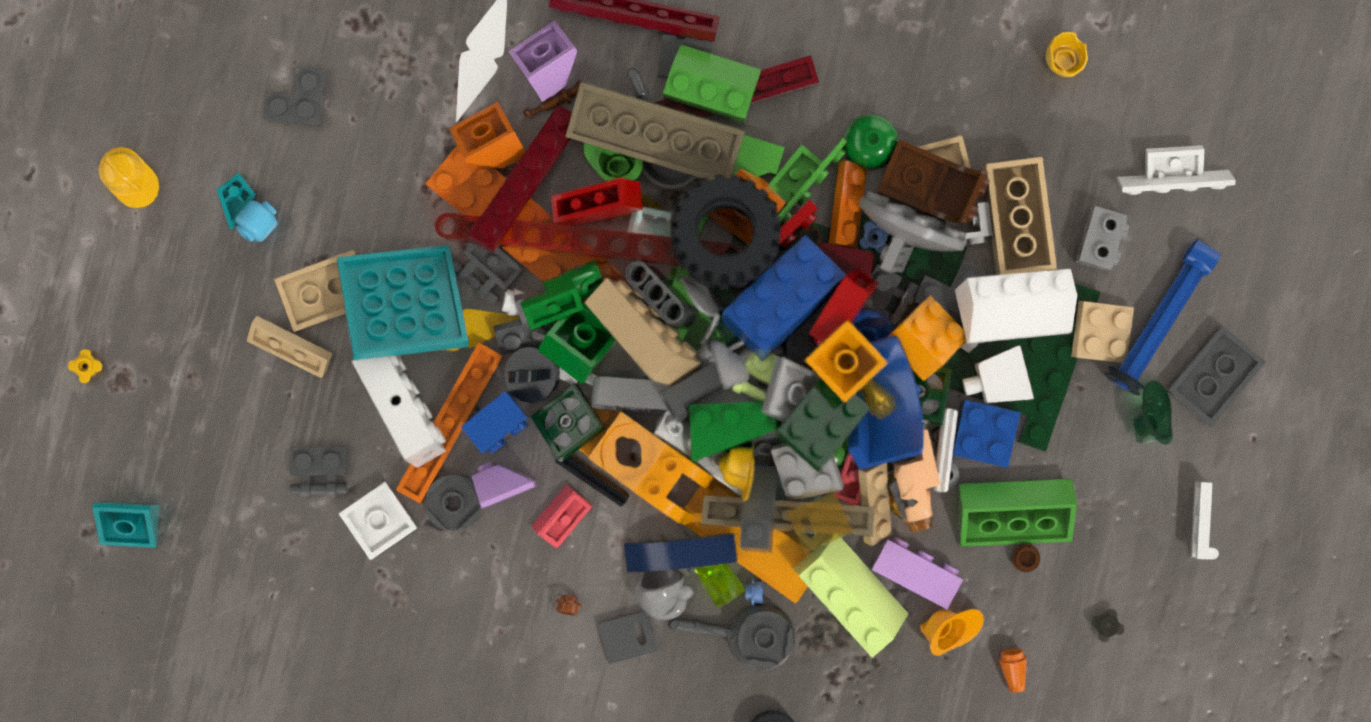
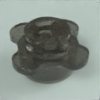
M1108 609L1106 613L1094 616L1091 620V625L1096 628L1099 633L1098 638L1102 642H1108L1110 637L1116 634L1121 635L1124 632V625L1119 623L1117 612L1113 609ZM1106 623H1110L1109 628L1105 627Z

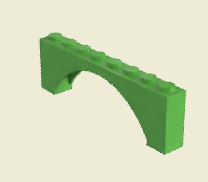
M744 135L733 175L741 168L760 178L767 175L775 177L785 147ZM706 215L700 222L698 229L699 237L705 223L710 217L708 215ZM678 264L677 269H671L668 280L694 307L696 317L693 324L687 328L674 327L680 333L678 335L680 340L687 342L697 351L702 347L700 340L705 336L711 320L697 309L690 299L684 284L678 281L682 277H689V272L686 269L683 270ZM681 308L676 311V319L681 315ZM714 328L709 340L713 341L716 339L725 346L728 337L721 335Z

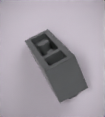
M754 466L751 488L747 500L744 501L740 548L743 551L772 553L778 477L776 467Z

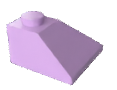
M555 20L508 51L542 102L554 96L566 86L577 54L576 48Z
M492 462L477 467V474L471 476L481 508L538 485L535 478L501 464L493 467Z

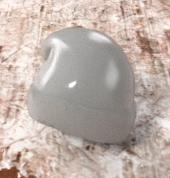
M676 569L646 571L638 579L635 597L639 606L652 618L670 620L682 614L686 609L687 600L692 597L694 591L691 585L685 584V577L681 571Z

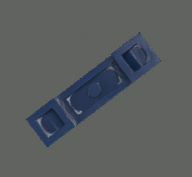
M735 533L624 544L627 572L685 569L738 561Z

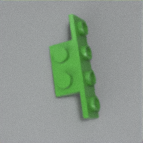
M842 138L823 162L801 145L769 183L786 201L784 204L786 207L778 215L781 226L794 215L791 210L796 204L802 207L812 194L808 191L814 183L819 186L827 177L829 172L826 168L831 162L836 165L846 154L843 147L847 141Z

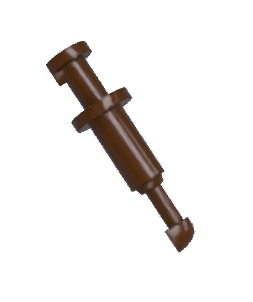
M577 81L575 86L567 90L565 87L562 88L560 92L549 97L540 106L529 110V108L523 111L524 116L530 118L541 110L548 111L566 101L568 104L572 103L570 97L578 93L582 81Z

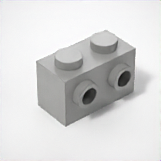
M1097 206L1090 208L1075 262L1104 271L1112 270L1113 266L1117 267L1121 257V250H1118L1120 240H1125L1129 230V224L1126 223L1128 216Z

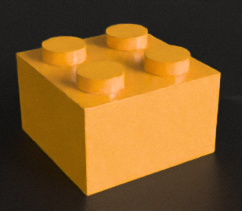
M931 295L911 311L887 336L895 335L899 338L911 369L923 381L942 367L966 341L962 327Z

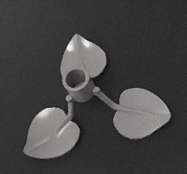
M691 277L680 278L678 281L684 284L690 299L697 309L707 316H713L705 336L700 340L702 347L696 351L695 357L702 363L698 369L702 370L715 362L724 389L737 384H743L749 379V372L742 359L737 354L731 353V351L742 346L744 343L740 340L727 348L716 339L713 341L709 340L720 318L718 312L723 310L720 297L712 287L704 286L703 281L699 279L695 281ZM782 342L771 353L776 356L786 354L785 344Z

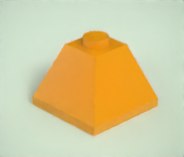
M848 320L805 360L844 402L851 398L888 363Z

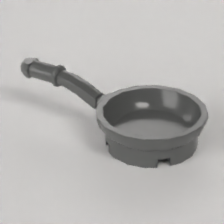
M634 67L629 68L627 77L630 79L636 92V98L652 102L648 94L649 90L646 89L639 70ZM643 160L642 173L648 181L660 188L677 189L685 187L697 178V176Z
M755 604V606L743 609L733 620L729 628L700 623L698 620L689 621L674 618L668 621V626L673 631L679 630L693 632V634L727 636L735 658L745 667L756 671L771 670L782 665L791 655L795 644V629L789 616L780 608L769 604Z

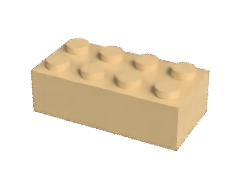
M1043 157L985 164L982 169L988 171L985 178L990 180L985 196L986 202H989L993 232L991 242L996 275L1057 270Z
M606 278L585 302L651 380L675 386L690 377L702 364L695 357L697 354L696 350L687 342L680 340L678 337L679 331L673 325L665 323L636 290L628 286L624 281L619 280L617 282Z

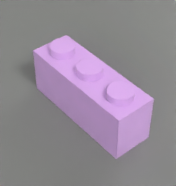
M896 537L892 541L885 538L870 568L937 605L948 609L963 581L962 578L957 576L959 570L945 563L941 568L932 563L934 557L921 550L915 554L907 550L908 543Z

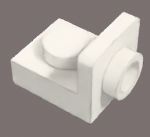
M989 202L976 204L978 209L972 220V226L977 227L978 232L966 233L965 239L969 240L970 245L987 243L986 238L993 236Z

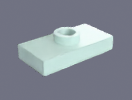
M643 206V210L632 212L627 232L671 242L670 222L674 213Z

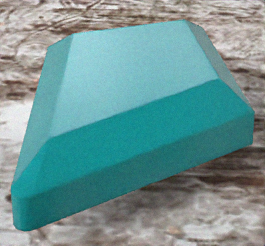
M237 173L216 189L230 229H234L237 225L235 217L257 196L240 173Z

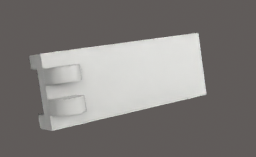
M1195 481L1191 557H1196V559H1216L1219 555L1217 549L1209 547L1213 484L1210 482Z

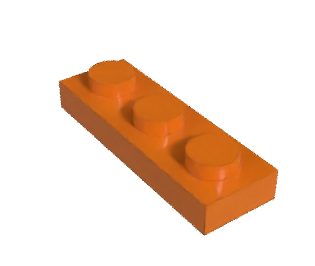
M847 160L839 161L828 244L857 249L862 209L858 203L861 197L864 196L867 169Z

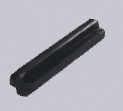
M573 455L563 462L555 458V462L617 505L622 507L629 499L630 495Z

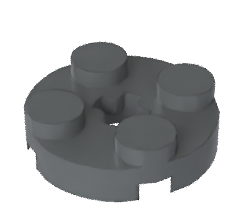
M457 474L443 476L437 479L427 491L425 501L427 515L441 529L451 531L465 529L473 524L480 514L481 505L474 483L467 477ZM451 495L453 498L458 496L461 499L459 501L461 507L458 510L456 508H447L449 503L447 500L448 496Z

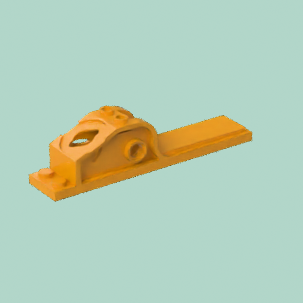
M593 408L606 429L579 449L581 452L634 493L699 536L735 533L737 563L795 604L798 602L808 586L793 568L812 552L799 536L792 531L774 530L772 553L743 551L740 548V527L701 524L704 495L742 498L740 495L692 463V461L656 437L651 431L623 411ZM618 438L635 439L640 443L642 463L639 467L632 468L631 466H624L619 463L616 458V441ZM682 473L700 484L685 507L666 497Z

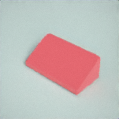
M849 451L840 473L844 486L842 490L833 492L832 498L859 506L861 502L859 467Z
M567 484L532 524V528L539 536L557 549L593 505Z

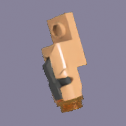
M924 429L923 452L915 455L912 459L894 464L895 479L889 485L900 515L905 520L906 526H909L910 532L922 531L932 527L931 521L934 518L931 510L930 491H927V488L941 485L928 429Z

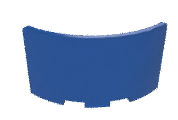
M895 335L870 342L888 363L855 393L870 407L849 434L848 451L860 470L919 455L923 452L924 426L919 394L906 353L899 338Z

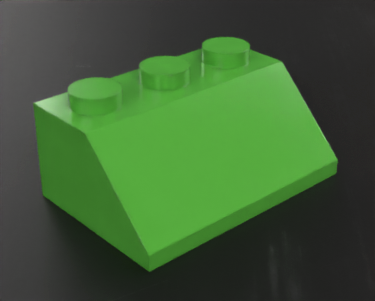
M680 45L665 85L663 97L666 100L744 124L761 69Z

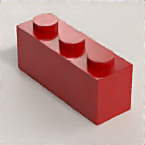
M618 178L551 196L554 224L576 227L643 210L640 182L625 178Z

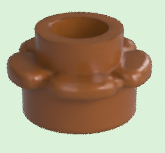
M562 595L561 599L555 600L557 604L555 611L564 615L577 616L582 605L577 603V597Z

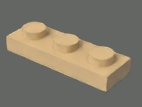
M258 316L252 321L246 340L320 378H323L327 372L333 354Z
M887 463L861 470L858 469L861 506L875 507L873 537L863 536L864 543L870 546L892 535Z

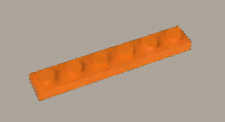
M478 342L433 422L435 427H439L446 439V442L443 443L446 452L418 468L410 464L396 488L398 492L420 504L422 503L429 487L434 482L462 432L461 426L471 416L504 357L503 355Z

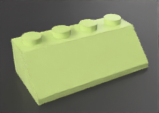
M838 534L830 535L793 568L872 658L895 638L908 616V612Z

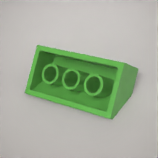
M1072 479L959 484L958 520L960 547L1072 542L1077 509Z

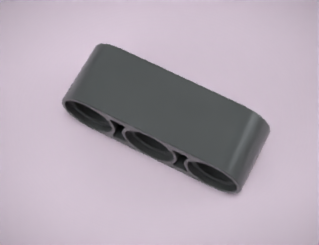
M634 261L628 265L625 272L626 280L666 323L680 328H687L693 324L696 317L694 307L656 267L642 261ZM645 270V273H646V274H645V277H644V279L641 281V280H640L641 274H642V272ZM663 289V296L658 300V293ZM681 308V315L676 319V311Z

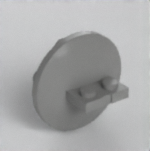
M868 191L866 195L861 197L858 203L865 214L878 227L893 237L891 244H887L884 247L880 256V260L883 261L880 268L890 273L904 271L914 247L933 251H962L967 243L965 232L954 227H946V222L933 216L920 215L921 211L907 205L889 203L890 198L877 192L872 193Z

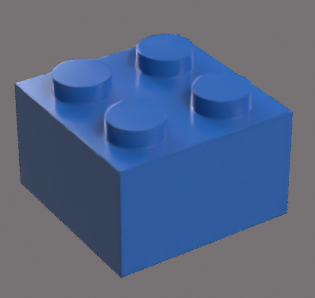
M505 391L462 425L461 428L482 454L488 451L494 454L506 444L505 437L510 433L516 436L529 426L526 421L530 416L510 391Z
M961 400L957 416L953 455L1008 468L1021 412Z

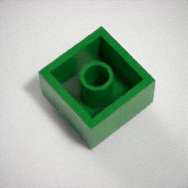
M582 302L584 310L559 319L546 334L537 351L583 385L613 349L617 340L589 307Z

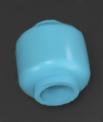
M251 201L235 217L237 223L235 229L250 243L253 241L262 242L277 227L278 222L274 217L277 212L266 201L262 204L257 201Z

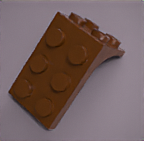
M899 139L876 192L960 228L965 223L969 224V222H972L978 206L974 205L977 197L980 198L981 195H984L990 180L985 178L988 171L983 169L978 171L958 165Z

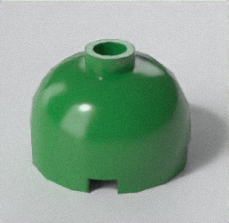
M866 114L854 119L845 129L843 138L847 141L843 149L846 151L845 155L848 161L856 163L860 167L867 169V171L880 169L888 165L898 143V133L893 124L885 117L876 114Z

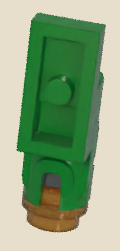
M593 260L543 281L545 293L520 302L530 330L584 310L581 299L591 296L606 278L615 281L608 261L600 262L599 260Z

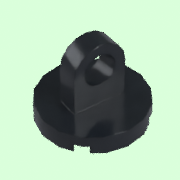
M531 346L518 349L509 357L505 364L504 379L506 387L514 397L522 402L535 403L546 400L559 384V367L537 351L539 347Z

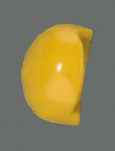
M1061 32L1050 41L1045 51L1047 65L1055 74L1061 77H1074L1085 68L1088 61L1086 43L1081 42L1075 32Z

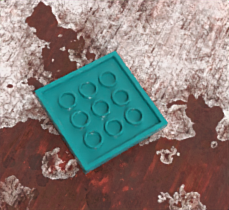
M450 245L337 257V267L353 361L468 347V336Z

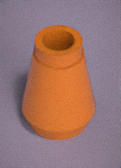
M1015 648L1002 651L999 663L1009 692L1016 693L1026 690L1027 656L1023 654L1022 649Z

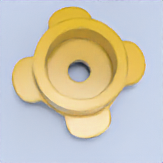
M84 349L80 351V356L68 363V369L74 371L79 376L80 382L88 383L92 376L102 370V363L92 356L90 350ZM85 363L88 365L86 369L83 368Z

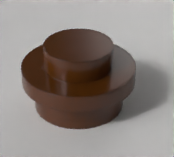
M1030 544L1019 545L1012 553L1013 565L1019 571L1031 572L1040 563V553L1037 548Z

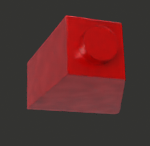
M858 268L853 269L847 274L809 332L814 337L813 340L821 346L847 320L852 324L876 290L879 282Z

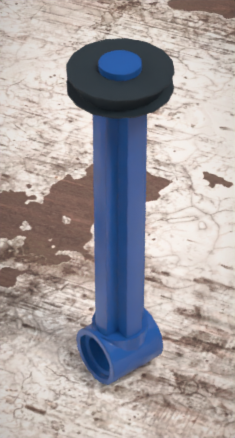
M1195 239L1181 261L1184 264L1119 369L1108 366L1110 372H1104V375L1116 386L1132 394L1141 395L1138 390L1145 387L1138 379L1202 277H1207L1218 263L1221 253L1199 239Z

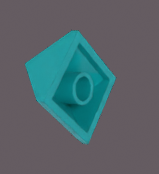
M110 501L93 503L92 509L100 545L156 548L159 504Z

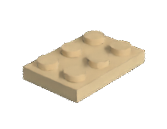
M355 250L274 279L293 332L301 331L345 314L337 257L357 255Z

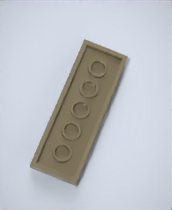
M582 81L579 86L566 137L700 178H707V180L711 181L714 180V175L723 174V178L731 179L745 130Z

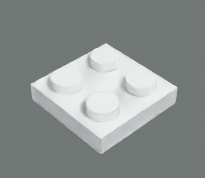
M387 481L339 513L370 560L418 528Z

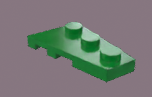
M764 401L689 405L692 463L776 431L778 429L777 419L761 412Z

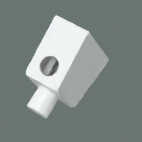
M1020 346L1012 347L976 363L977 376L962 379L966 396L981 392L984 403L1033 399Z

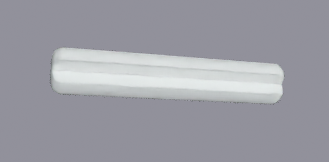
M946 408L943 426L940 425L936 467L941 485L932 487L937 492H947L949 487L958 415L957 410Z

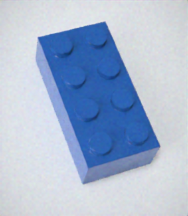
M805 235L723 311L722 322L763 361L833 296L846 274Z

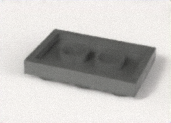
M1220 326L1166 391L1209 427H1212L1266 361L1224 326Z

